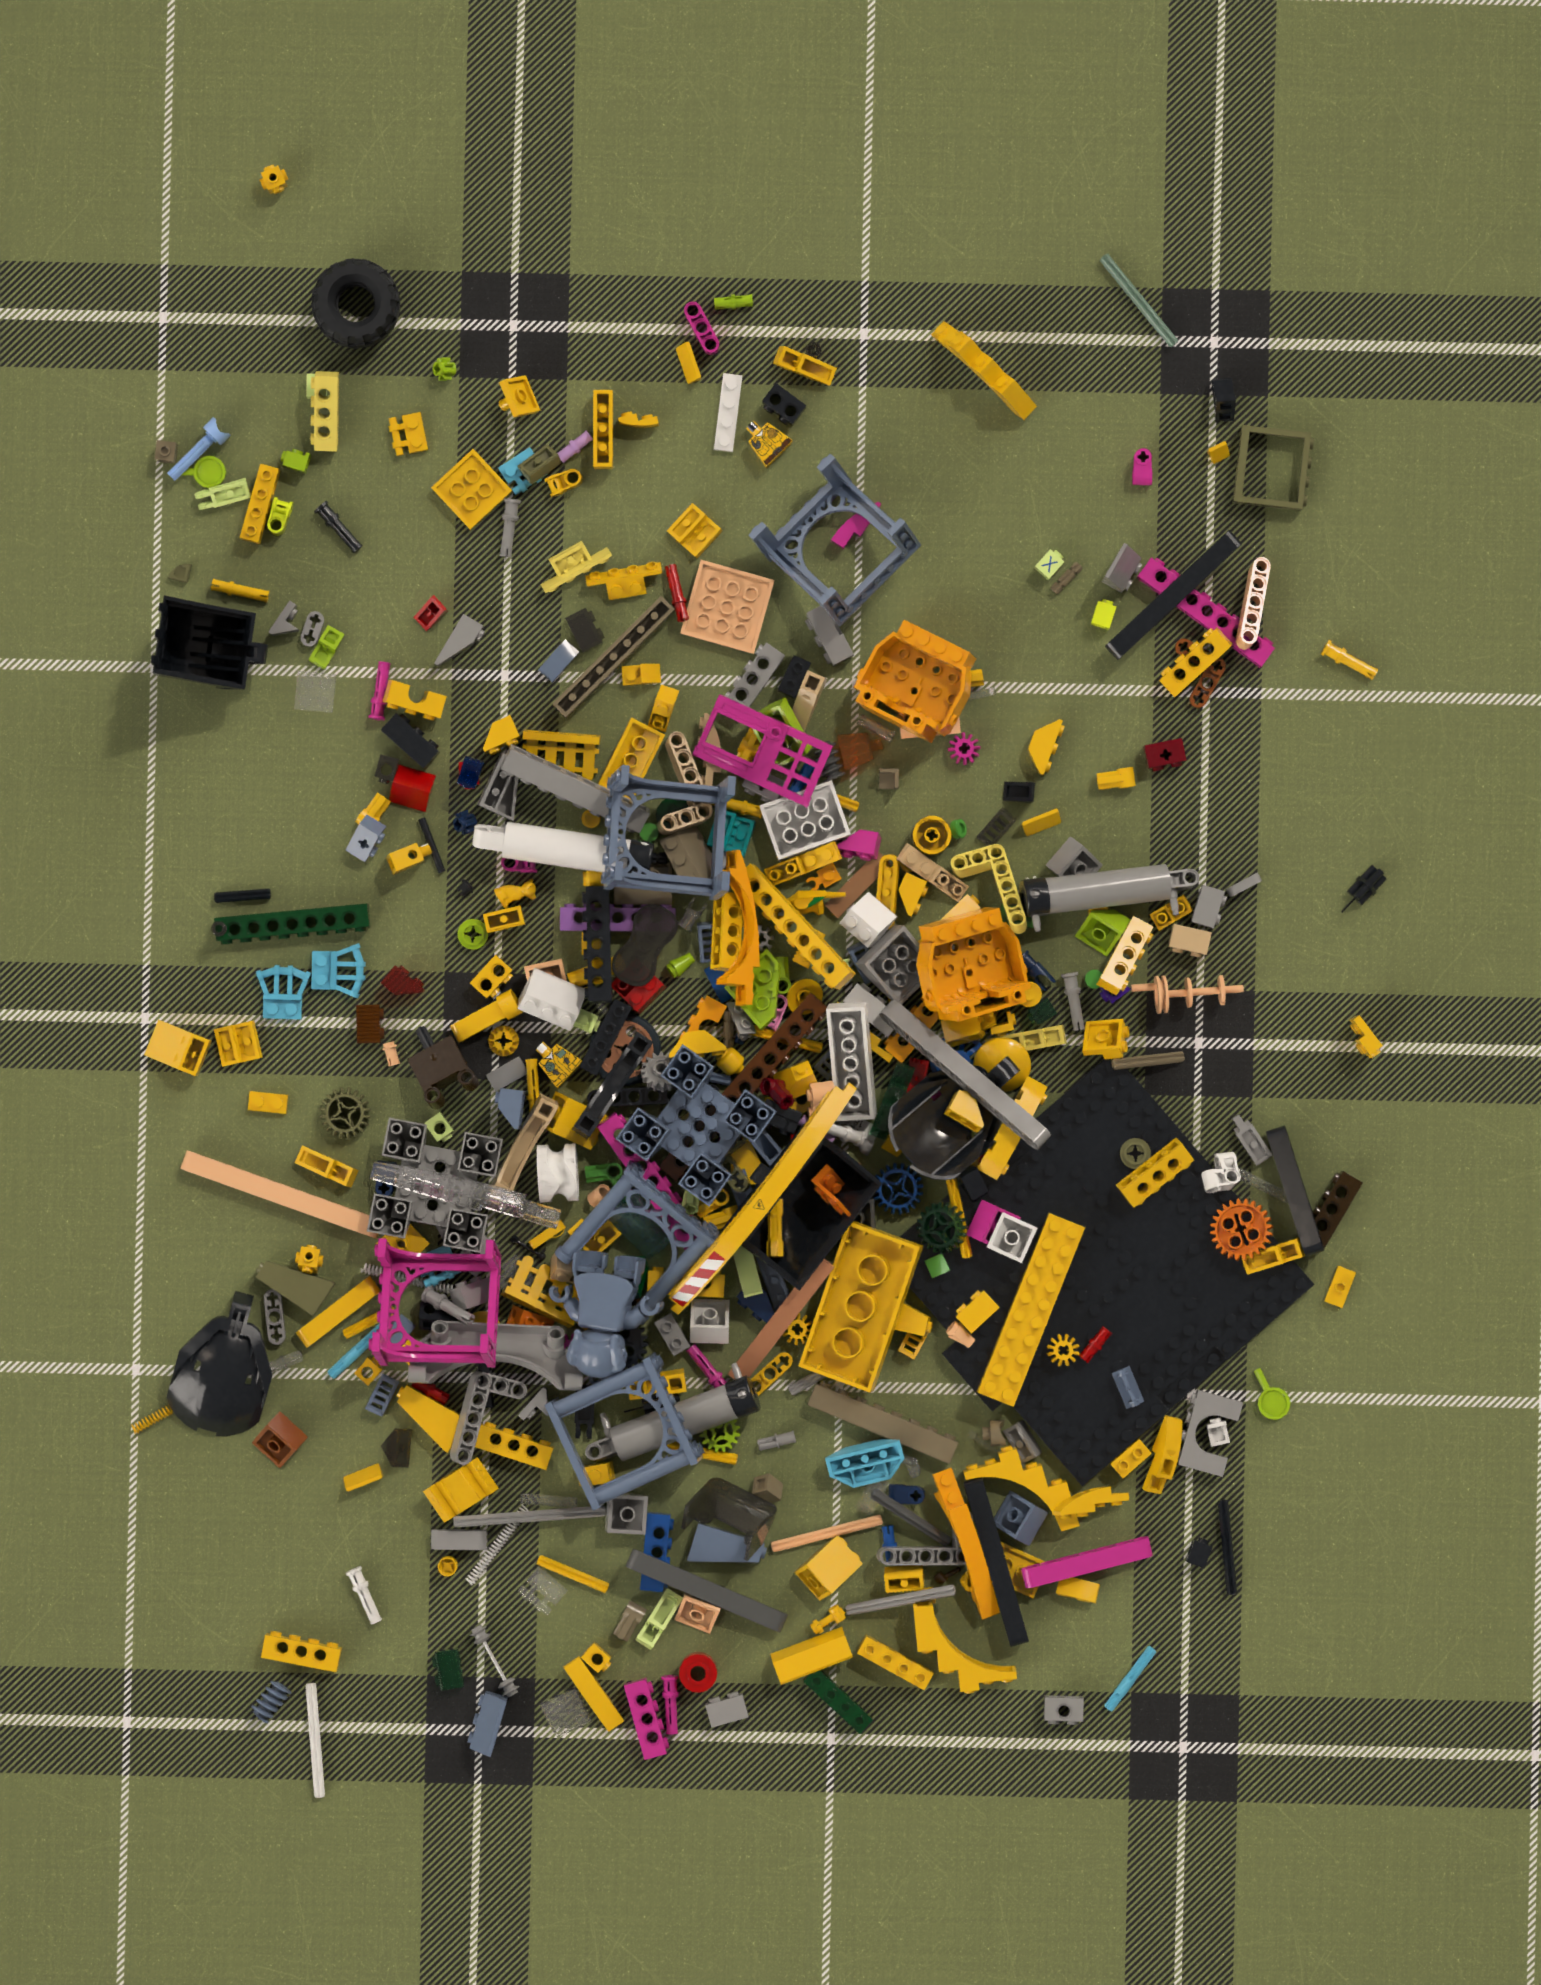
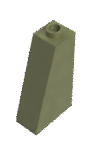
M266 1261L265 1264L261 1262L255 1271L258 1273L257 1279L312 1316L316 1314L336 1284L331 1280L306 1274L271 1261Z

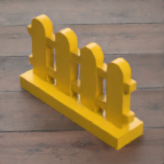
M537 730L523 731V739H527V743H523L522 748L526 749V751L538 756V750H545V760L556 764L557 751H564V766H558L573 773L582 772V777L590 781L593 779L594 773L598 774V768H594L595 754H599V749H596V745L600 744L601 735ZM538 741H546V745L538 744ZM558 742H565V746H557ZM577 743L584 744V748L577 747ZM576 752L584 753L583 767H575Z
M525 1256L521 1261L517 1260L515 1265L518 1266L514 1278L508 1279L507 1283H510V1286L507 1285L503 1288L501 1296L567 1328L572 1327L575 1321L569 1317L563 1306L564 1303L553 1301L549 1293L548 1295L541 1293L546 1280L553 1283L552 1286L558 1288L560 1296L563 1289L569 1284L550 1279V1266L547 1264L541 1265L539 1269L532 1267L534 1261L531 1256ZM529 1272L535 1274L530 1287L524 1284ZM573 1284L572 1298L575 1297L579 1301L575 1284ZM521 1289L524 1290V1291H526V1292H528V1293H527V1294L522 1293V1292H521ZM557 1306V1307L561 1308L562 1310L559 1311V1310L555 1309V1307Z

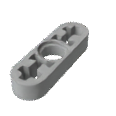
M270 1289L264 1294L267 1334L272 1344L279 1345L286 1338L282 1295L274 1289ZM271 1292H274L276 1296L278 1295V1299L275 1300V1306L279 1305L280 1309H268V1306H272V1301L268 1300ZM277 1311L280 1314L278 1322L270 1320L271 1312ZM281 1324L282 1328L278 1327V1333L282 1334V1337L279 1338V1341H276L275 1338H272V1335L275 1334V1328L271 1329L270 1325L276 1326Z

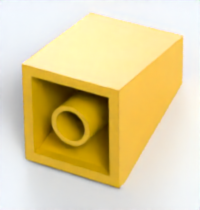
M555 1091L552 1099L557 1101L559 1107L546 1129L591 1150L598 1141L600 1130L596 1127L588 1140L572 1130V1127L587 1105ZM606 1114L603 1116V1118H602V1120H601L600 1122H602L604 1119H606V1117H607Z
M837 1535L829 1540L794 1573L820 1601L832 1594L863 1563L860 1561L858 1554L849 1549L847 1542Z

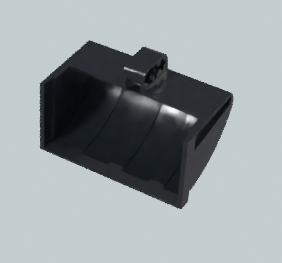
M804 1124L770 1167L760 1163L749 1177L756 1183L755 1187L722 1228V1232L765 1180V1177L792 1144V1141L797 1137ZM824 1137L785 1191L741 1246L766 1263L800 1291L882 1183L843 1149ZM826 1164L845 1183L842 1189L834 1196L851 1213L849 1217L844 1213L840 1215L831 1204H827L814 1190L816 1186L811 1180ZM779 1199H783L782 1240L784 1242V1257L770 1258L767 1256L766 1246L768 1240L767 1216Z

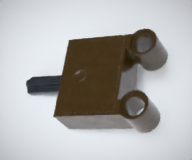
M425 1026L418 1027L416 1034L424 1050L407 1060L424 1091L425 1101L432 1109L438 1110L445 1104V1098L439 1090L458 1080L465 1090L473 1091L478 1087L479 1080L474 1072L469 1069L457 1043L451 1035L434 1044ZM472 1077L469 1082H465L467 1078ZM434 1096H438L436 1100L431 1101Z

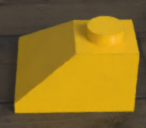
M808 1059L778 1071L773 1076L774 1079H781L785 1082L786 1089L793 1095V1099L806 1094L810 1083H818Z

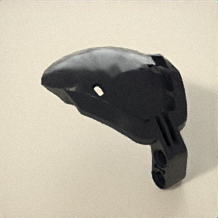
M1009 1056L1005 1057L989 1073L984 1068L973 1065L1003 1092L1004 1090L1001 1087L1020 1071ZM943 1071L929 1073L891 1106L888 1117V1129L895 1151L901 1150L912 1163L909 1168L932 1179L949 1180L955 1179L983 1155L987 1149L993 1146L1001 1121L977 1101L984 1126L970 1141L966 1139V1136L974 1131L944 1114L953 1095L958 1090L962 1091L964 1089ZM939 1091L941 1096L933 1101L931 1097Z
M235 1291L229 1317L217 1316L211 1319L179 1350L166 1398L174 1414L186 1426L197 1431V1428L217 1432L216 1436H231L251 1429L260 1421L273 1374L261 1332L257 1326L247 1322L254 1295ZM197 1361L201 1362L199 1371L194 1369ZM248 1375H252L250 1384L245 1383Z

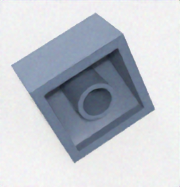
M1010 1490L994 1517L997 1528L1030 1546L1048 1512Z

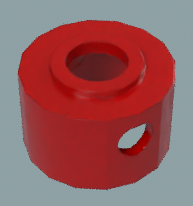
M690 1653L680 1664L679 1677L681 1683L691 1692L700 1693L707 1691L713 1686L717 1678L716 1662L706 1653ZM695 1666L703 1667L706 1672L704 1679L700 1681L694 1680L690 1674L692 1668Z

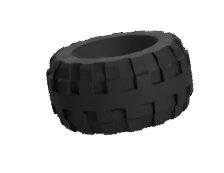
M345 259L331 265L318 278L312 292V313L320 330L334 343L354 349L367 348L385 339L395 327L400 313V296L392 277L382 267L365 259ZM352 287L365 288L372 294L374 299L372 314L360 322H351L345 319L338 307L340 296Z

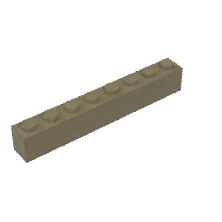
M660 596L552 703L553 706L567 719L675 612V609Z
M821 1381L820 1384H815L807 1405L888 1439L900 1440V1443L950 1464L958 1445L955 1436L948 1433L941 1435L937 1433L938 1429L929 1425L927 1428L920 1426L921 1422L912 1418L909 1421L902 1418V1414L893 1410L891 1413L884 1411L885 1407L874 1403L871 1406L866 1403V1399L856 1396V1399L848 1396L849 1392L840 1388L838 1391L831 1389L832 1385Z

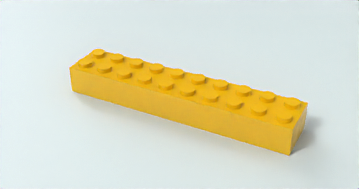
M1051 1213L1047 1214L978 1387V1393L1014 1407L1085 1227Z

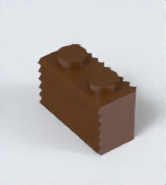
M380 1004L356 1005L357 1043H381V1039H385V1029L381 1027V1020H384V1008H380Z

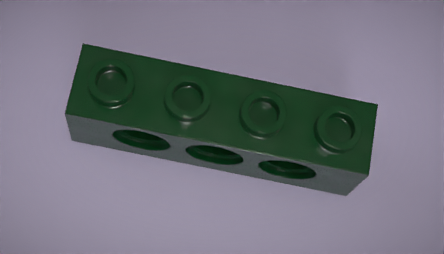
M822 1670L811 1673L803 1679V1682L859 1734L873 1721V1717Z

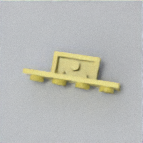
M580 541L548 559L557 575L540 585L545 593L553 592L561 584L573 581L577 575L589 572L593 566L607 562L612 554L606 547L590 556L584 543Z

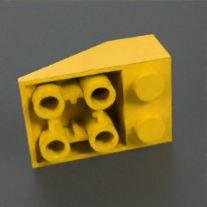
M158 1019L144 1055L188 1074L198 1076L212 1040Z

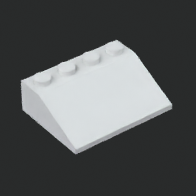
M832 780L815 787L807 808L786 797L759 806L779 862L851 836ZM805 790L799 791L797 794L803 796Z

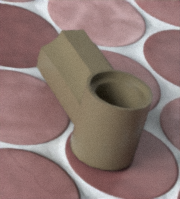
M630 1600L613 1634L622 1640L628 1641L637 1624L639 1625L647 1609Z

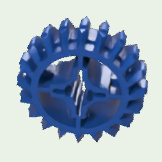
M893 1163L894 1169L892 1170L889 1165H886L888 1170L886 1173L883 1169L879 1170L883 1174L882 1177L875 1175V1178L891 1189V1195L886 1201L882 1195L881 1185L876 1191L878 1196H875L874 1200L881 1199L878 1206L881 1207L885 1204V1212L891 1207V1214H894L895 1209H898V1213L901 1215V1208H905V1211L908 1213L909 1208L907 1206L911 1205L913 1209L916 1208L912 1202L915 1200L920 1203L921 1200L916 1198L917 1194L923 1195V1192L918 1191V1188H923V1184L917 1185V1182L922 1180L921 1177L915 1179L914 1176L917 1172L909 1173L911 1170L910 1166L907 1167V1170H904V1163H901L900 1169H897V1164ZM892 1173H903L897 1182H891L886 1179ZM907 1177L912 1180L914 1186L913 1194L904 1188ZM903 1180L901 1188L907 1194L897 1192L892 1198L894 1189H892L889 1183L897 1186ZM899 1195L909 1198L904 1204H892Z

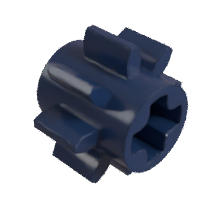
M468 810L455 814L456 818L453 820V825L456 831H462V835L474 831V826L477 825V819L474 814H469Z

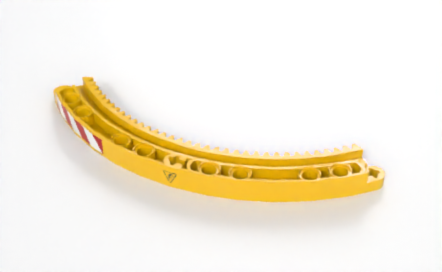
M848 1082L842 1090L835 1086L823 1096V1099L819 1102L809 1120L804 1124V1127L775 1164L774 1168L765 1177V1180L723 1232L720 1233L718 1238L715 1239L713 1244L678 1281L669 1296V1299L674 1302L670 1308L673 1312L679 1315L692 1302L771 1209L834 1124L857 1088Z

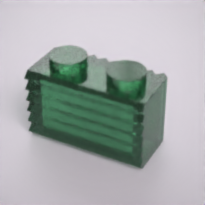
M459 1648L435 1651V1656H432L433 1667H437L438 1675H435L436 1686H440L441 1691L464 1687Z

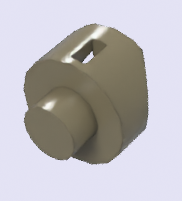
M990 1420L989 1427H982L983 1440H990L991 1446H1006V1439L1000 1432L1004 1426V1420Z

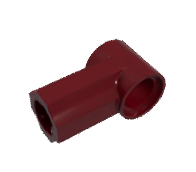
M764 1078L761 1081L760 1091L763 1095L770 1096L781 1109L787 1110L790 1106H793L795 1100L793 1095L786 1089L783 1080Z

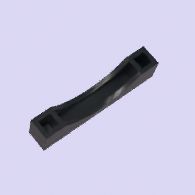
M639 1032L634 1035L572 1127L573 1131L588 1140L653 1044L650 1039Z

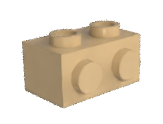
M1173 924L1168 947L1172 948V952L1183 954L1184 950L1191 952L1190 956L1202 958V955H1207L1212 932Z

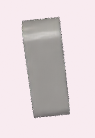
M432 1529L431 1549L487 1550V1530Z

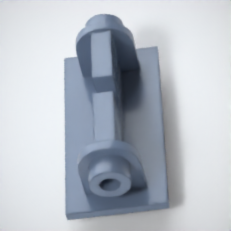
M1130 1366L1112 1373L1126 1409L1144 1402Z

